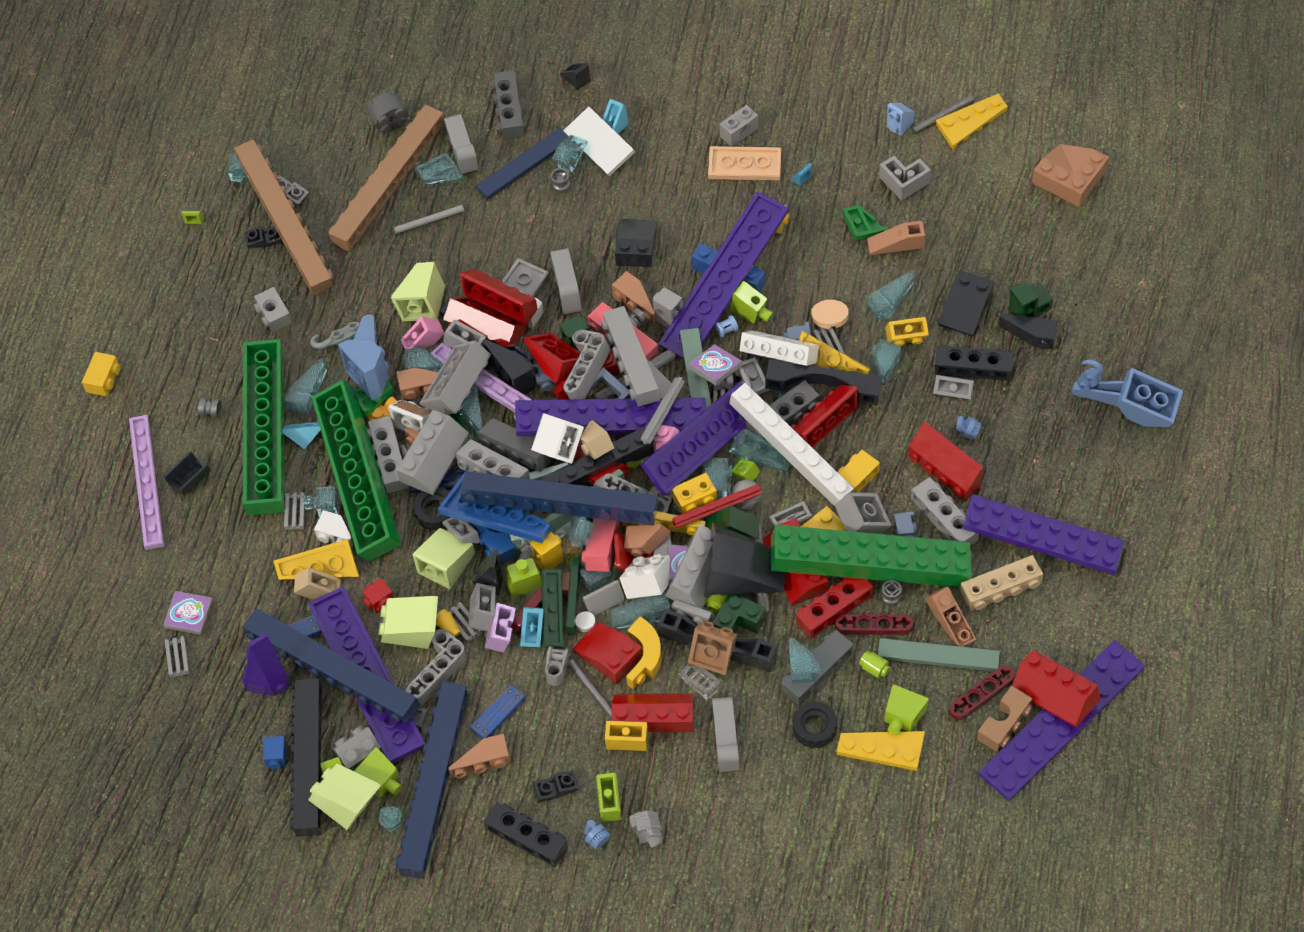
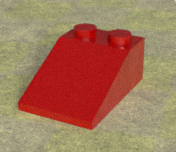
M553 333L524 338L526 345L545 375L555 383L567 380L581 352Z
M597 622L572 648L573 652L616 685L643 657L642 647L627 635L600 622Z

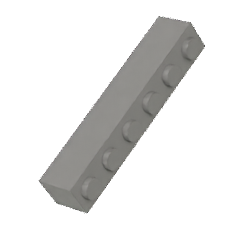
M622 306L603 312L604 320H601L603 331L608 332L606 334L608 343L613 345L614 358L619 359L618 367L620 372L625 374L623 375L625 385L630 386L629 393L632 401L635 400L638 407L660 401L659 388L625 307Z

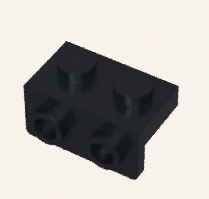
M189 451L163 478L172 490L185 495L200 480L205 478L211 469L207 464L197 460L194 454Z

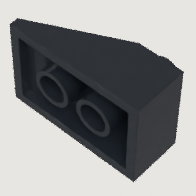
M621 219L615 246L616 266H653L657 220Z
M959 270L950 289L938 325L973 337L993 295L994 281Z
M487 339L483 341L484 348L491 354L487 360L488 364L503 382L524 395L535 389L534 367L529 360L526 361L522 355Z

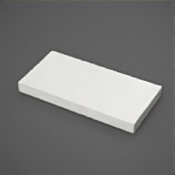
M590 107L563 130L608 176H611L635 153L634 149Z

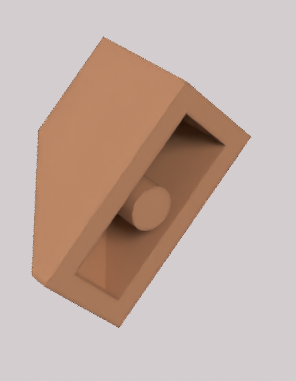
M654 524V526H627L624 549L635 557L651 554L670 535V530L662 524Z

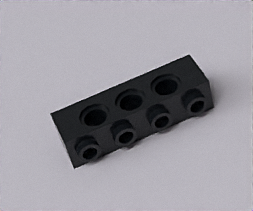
M937 345L934 375L1010 381L1013 352Z
M496 802L483 821L487 831L554 868L568 848L567 840L561 833L549 831L548 827L544 824L531 821V818L524 813H516L511 806L505 803L502 805ZM508 821L514 822V824L511 826L505 825V823ZM526 830L531 831V834L527 836L522 835ZM542 840L549 841L546 845L539 844Z

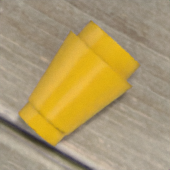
M443 609L436 614V626L446 630L454 637L461 633L450 611L447 612L446 609Z

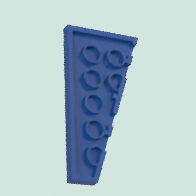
M465 473L438 508L441 515L543 543L551 532L550 524L536 515H530L525 512V509L462 502L461 485Z

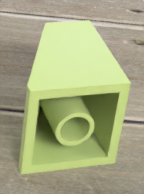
M416 263L393 293L391 299L402 321H418L421 316L438 319L445 284L435 263Z
M439 528L413 553V558L418 574L451 589L475 554L472 543H461L449 530L445 531Z
M438 596L388 598L386 604L382 605L380 617H384L383 623H380L379 635H382L381 642L428 649L435 633Z
M336 764L333 769L328 768L324 772L321 783L316 782L310 789L312 794L309 801L348 830L370 803L381 785Z

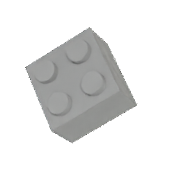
M847 493L835 505L846 531L883 534L892 526L877 493Z

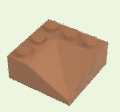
M1060 144L1043 157L1033 171L1032 183L1080 207L1107 171L1109 156L1091 148Z

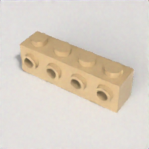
M1031 555L962 582L960 593L970 611L975 609L981 610L986 605L993 602L999 603L1008 596H1017L1026 589L1037 588L1042 584L1043 573L1034 556Z

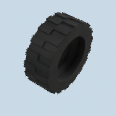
M438 487L434 495L421 491L416 496L413 509L419 525L421 524L423 528L431 531L446 528L442 522L451 517L445 515L430 516L426 512V507L432 501L443 502L450 493L449 490Z
M816 701L806 702L804 705L799 706V709L794 713L792 720L793 734L803 746L821 748L833 741L837 733V716H835L834 710L829 705ZM818 716L824 720L825 727L820 733L814 734L806 730L805 721L809 717Z

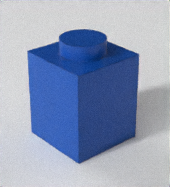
M284 736L264 737L263 761L266 768L279 769L287 767V743Z

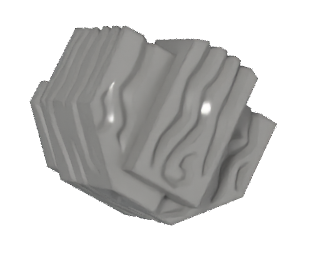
M646 810L629 817L632 831L637 832L640 844L648 842L650 847L654 848L663 842L662 828L657 812Z

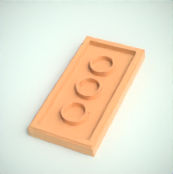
M710 146L708 179L780 180L781 148Z

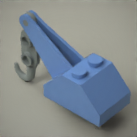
M365 315L360 323L351 322L347 326L333 331L328 339L320 343L315 342L319 335L316 334L311 338L310 344L315 349H324L331 345L339 346L346 373L372 401L383 394L387 380H389L387 371L389 366L384 360L385 352L383 348L377 346L376 323L373 315Z

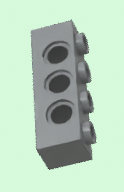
M391 416L368 421L370 429H367L370 440L373 439L374 442L372 448L374 455L378 457L376 461L379 471L382 473L381 478L387 494L409 488V485L399 481L397 474L402 458Z
M471 439L456 452L457 463L462 470L530 479L527 468Z
M929 477L911 489V500L948 540L970 542V546L978 541L979 534L962 528H955L956 526L963 527L966 513L954 504L951 496L946 495L942 491L938 482H934Z

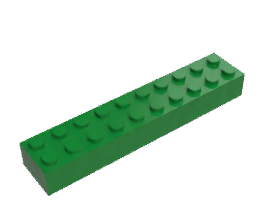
M280 339L243 342V506L247 516L285 512V434L283 433L285 426L284 349Z
M341 380L312 396V401L357 555L370 562L402 544L355 389L344 380Z
M775 525L771 536V571L881 581L896 580L897 582L960 587L962 582L970 580L972 576L970 542Z

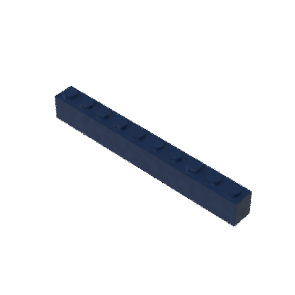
M466 471L461 485L462 502L653 526L658 510V495L468 471Z
M257 608L243 625V629L246 632L245 636L249 640L253 641L266 633L274 650L281 658L285 660L291 659L297 667L301 669L303 667L307 668L313 676L317 678L319 676L323 677L329 685L333 687L335 685L339 686L345 694L349 696L351 694L355 695L361 703L365 705L371 704L377 712L381 714L387 713L397 723L401 721L407 725L420 706L415 696Z
M443 681L441 688L437 690L436 699L438 703L437 706L433 707L432 718L434 720L433 724H430L428 727L429 740L428 743L425 742L423 748L424 761H420L419 764L420 777L419 780L416 779L414 785L415 798H412L410 801L411 815L406 818L405 829L407 831L406 835L402 836L400 844L402 852L396 859V867H398L400 875L425 879L450 773L449 767L452 765L468 697V690L465 684Z

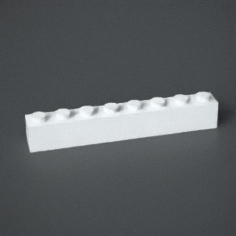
M746 383L731 394L729 404L834 506L847 493L853 492L854 488Z

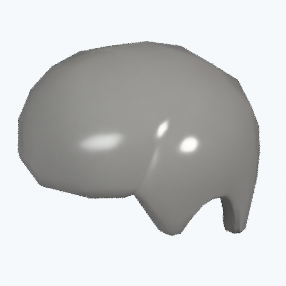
M741 480L734 485L731 494L756 485V483L751 480ZM761 495L734 506L741 510H750L759 502Z

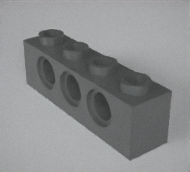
M515 70L494 73L495 80L491 81L492 89L497 93L493 94L494 103L499 107L495 108L497 119L500 118L501 121L497 122L499 133L502 132L503 139L523 137L524 130Z
M804 380L769 406L791 426L793 423L801 421L806 413L811 412L819 402V394ZM748 421L746 422V432L760 447L769 443Z

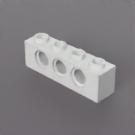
M757 331L742 332L740 351L806 366L817 363L818 344Z

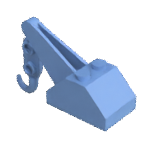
M1095 360L1082 361V365L1089 364L1095 368L1086 370L1078 378L1077 382H1074L1072 388L1074 395L1118 406L1128 420L1142 426L1170 427L1174 423L1183 390L1133 368L1127 371L1124 381H1101L1102 364Z

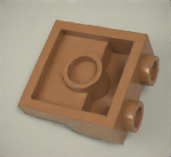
M709 621L699 622L694 630L688 663L726 675L731 654L734 651L737 634L727 627L716 628Z

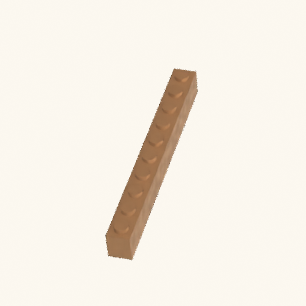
M425 105L417 112L415 119L412 123L408 124L406 131L403 135L399 136L397 143L393 148L389 149L385 159L379 163L376 171L369 176L367 183L360 188L357 196L350 201L348 208L345 212L341 213L339 220L330 228L329 237L331 244L350 252L444 126L443 112L428 105Z
M253 139L234 147L238 162L312 295L314 296L333 287L332 279L334 277L331 270L325 268L324 265L326 263L323 256L318 255L316 252L318 248L315 242L310 241L308 229L302 227V219L299 213L295 214L293 211L295 209L291 199L287 200V193L283 185L279 186L276 172L270 170L271 164L268 158L264 159V152L260 144L256 145Z

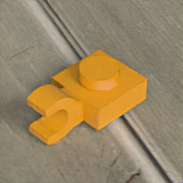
M393 396L390 397L384 406L380 405L366 418L371 421L390 416L388 407L397 401Z

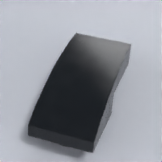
M259 226L244 231L247 248H261L283 243L275 226L264 230Z
M573 770L556 773L553 775V778L533 781L532 784L538 803L565 796L579 789Z

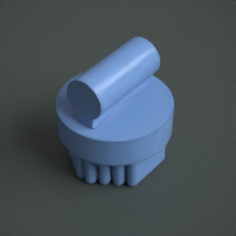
M963 416L957 417L956 430L960 432V436L970 440L975 439L981 429V423L972 417H968L966 420Z
M593 820L587 822L584 830L586 835L585 841L592 845L594 849L601 848L609 840L610 834L602 824L595 826Z

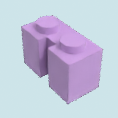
M496 603L495 616L487 631L485 648L504 653L510 642L512 631L510 626L513 623L516 608Z

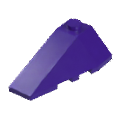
M265 633L249 642L246 653L248 661L244 665L245 675L242 676L245 689L248 692L271 696L285 692L291 684L268 635Z

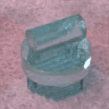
M393 806L382 807L379 813L380 825L390 832L400 828L402 823L400 810Z

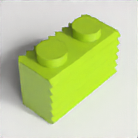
M616 773L598 774L596 782L601 821L621 820Z

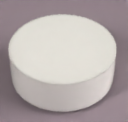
M587 611L579 613L575 621L577 629L581 632H588L595 625L594 615Z

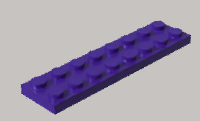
M742 381L735 384L640 464L662 496L671 491L746 427L747 420L729 404L731 394L743 385Z
M973 494L962 529L1112 575L1116 573L1124 540Z

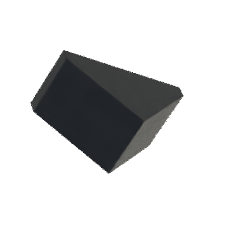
M587 62L574 63L560 73L576 90H579L591 81Z

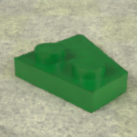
M860 205L842 209V215L855 241L870 238L888 230L887 226L884 225L882 227L878 224L876 218L867 213Z
M387 380L383 394L373 401L361 388L355 389L360 408L365 417H368L394 393L389 380Z

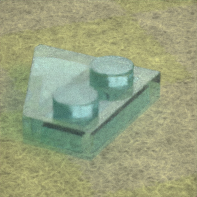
M447 152L415 167L417 174L424 184L464 180L463 175Z

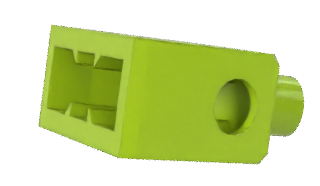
M745 281L733 293L729 309L732 313L751 323H755L759 317L768 322L773 315V312L765 308L767 298Z
M533 558L520 559L515 564L506 567L505 584L511 599L538 590L541 586V571Z
M893 684L884 721L890 724L887 729L888 732L898 735L901 729L912 731L926 712L929 698Z
M376 747L354 771L381 785L375 794L378 797H382L387 790L393 795H397L402 788V785L396 781L399 778L396 767Z

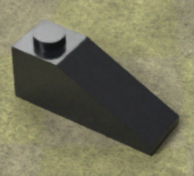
M1000 314L999 327L1034 347L1053 349L1057 320Z
M494 550L479 565L478 572L474 573L473 584L479 583L495 587V594L500 595L504 576L498 550Z

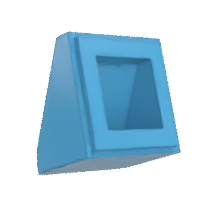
M809 163L801 168L791 180L799 186L805 183L812 176V164Z

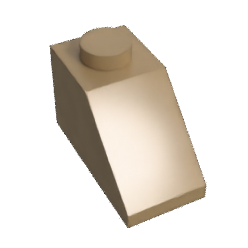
M593 420L590 421L580 437L583 443L581 448L586 455L596 459L614 449L608 433Z
M309 567L295 575L294 593L309 599L319 598L340 588V578Z

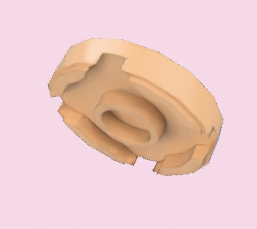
M824 300L812 308L813 322L821 328L831 329L833 326L838 328L848 320V308L841 301Z

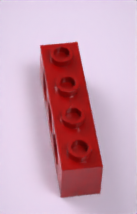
M845 577L838 585H832L828 592L822 596L818 595L815 597L811 604L801 607L796 613V624L812 639L834 624L838 616L848 614L872 597L873 586L866 579ZM846 591H851V592H853V593H852V594H846V593H844V592H846ZM830 602H836V603H838V604H836V605H831V604H829V603H830ZM814 613H821L822 615H821V616H815V615H813V614H814Z

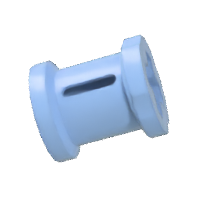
M730 315L728 319L717 322L715 329L720 338H723L725 334L733 330L738 331V325L734 317Z

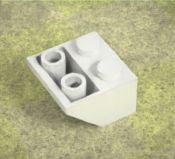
M543 413L531 450L572 464L584 427Z
M657 554L649 558L637 557L633 560L620 577L627 599L662 595L669 586V555L661 556Z

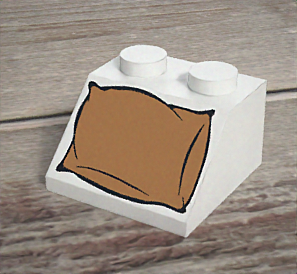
M399 400L388 407L393 427L405 431L406 428L420 431L432 412L431 409L422 408L414 402Z

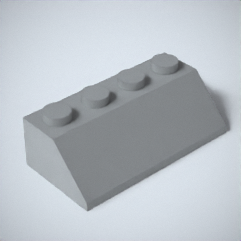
M476 340L455 345L419 404L445 415L457 413L462 407L461 403L470 394V388L479 379L481 370L487 366V360L491 354Z
M432 410L397 469L399 481L434 495L455 460L456 452L462 448L468 438L469 432L450 416Z
M700 524L693 534L665 594L666 597L703 609L708 596L704 597L706 577L710 573L713 548V542H710L711 529Z

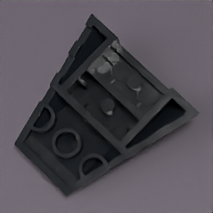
M713 522L710 542H713L710 573L706 577L704 597L719 594L724 596L739 593L740 595L748 593H783L786 572L771 571V547Z

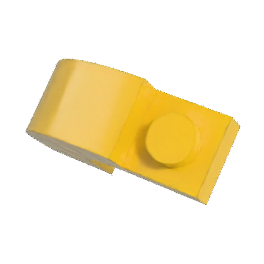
M639 617L627 630L628 637L638 643L643 651V657L640 662L626 676L627 685L633 690L637 685H641L645 681L646 676L653 680L660 668L662 658L658 634L652 625L642 617Z

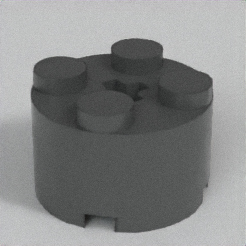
M390 92L382 93L372 100L373 104L371 106H367L370 118L376 128L383 134L390 132L391 128L397 125L403 126L407 123L408 111L399 95L395 92L394 94Z

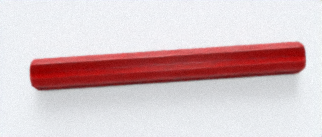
M756 484L673 517V525L675 528H680L712 515L730 505L734 506L762 494L761 488Z

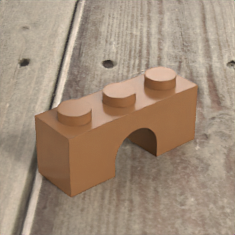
M1011 686L1001 699L999 710L1006 713L1008 718L1003 721H997L989 716L979 729L977 740L998 753L1001 747L1004 748L1009 743L1011 733L1018 731L1022 724L1020 722L1022 718H1027L1033 709L1031 707L1032 698Z

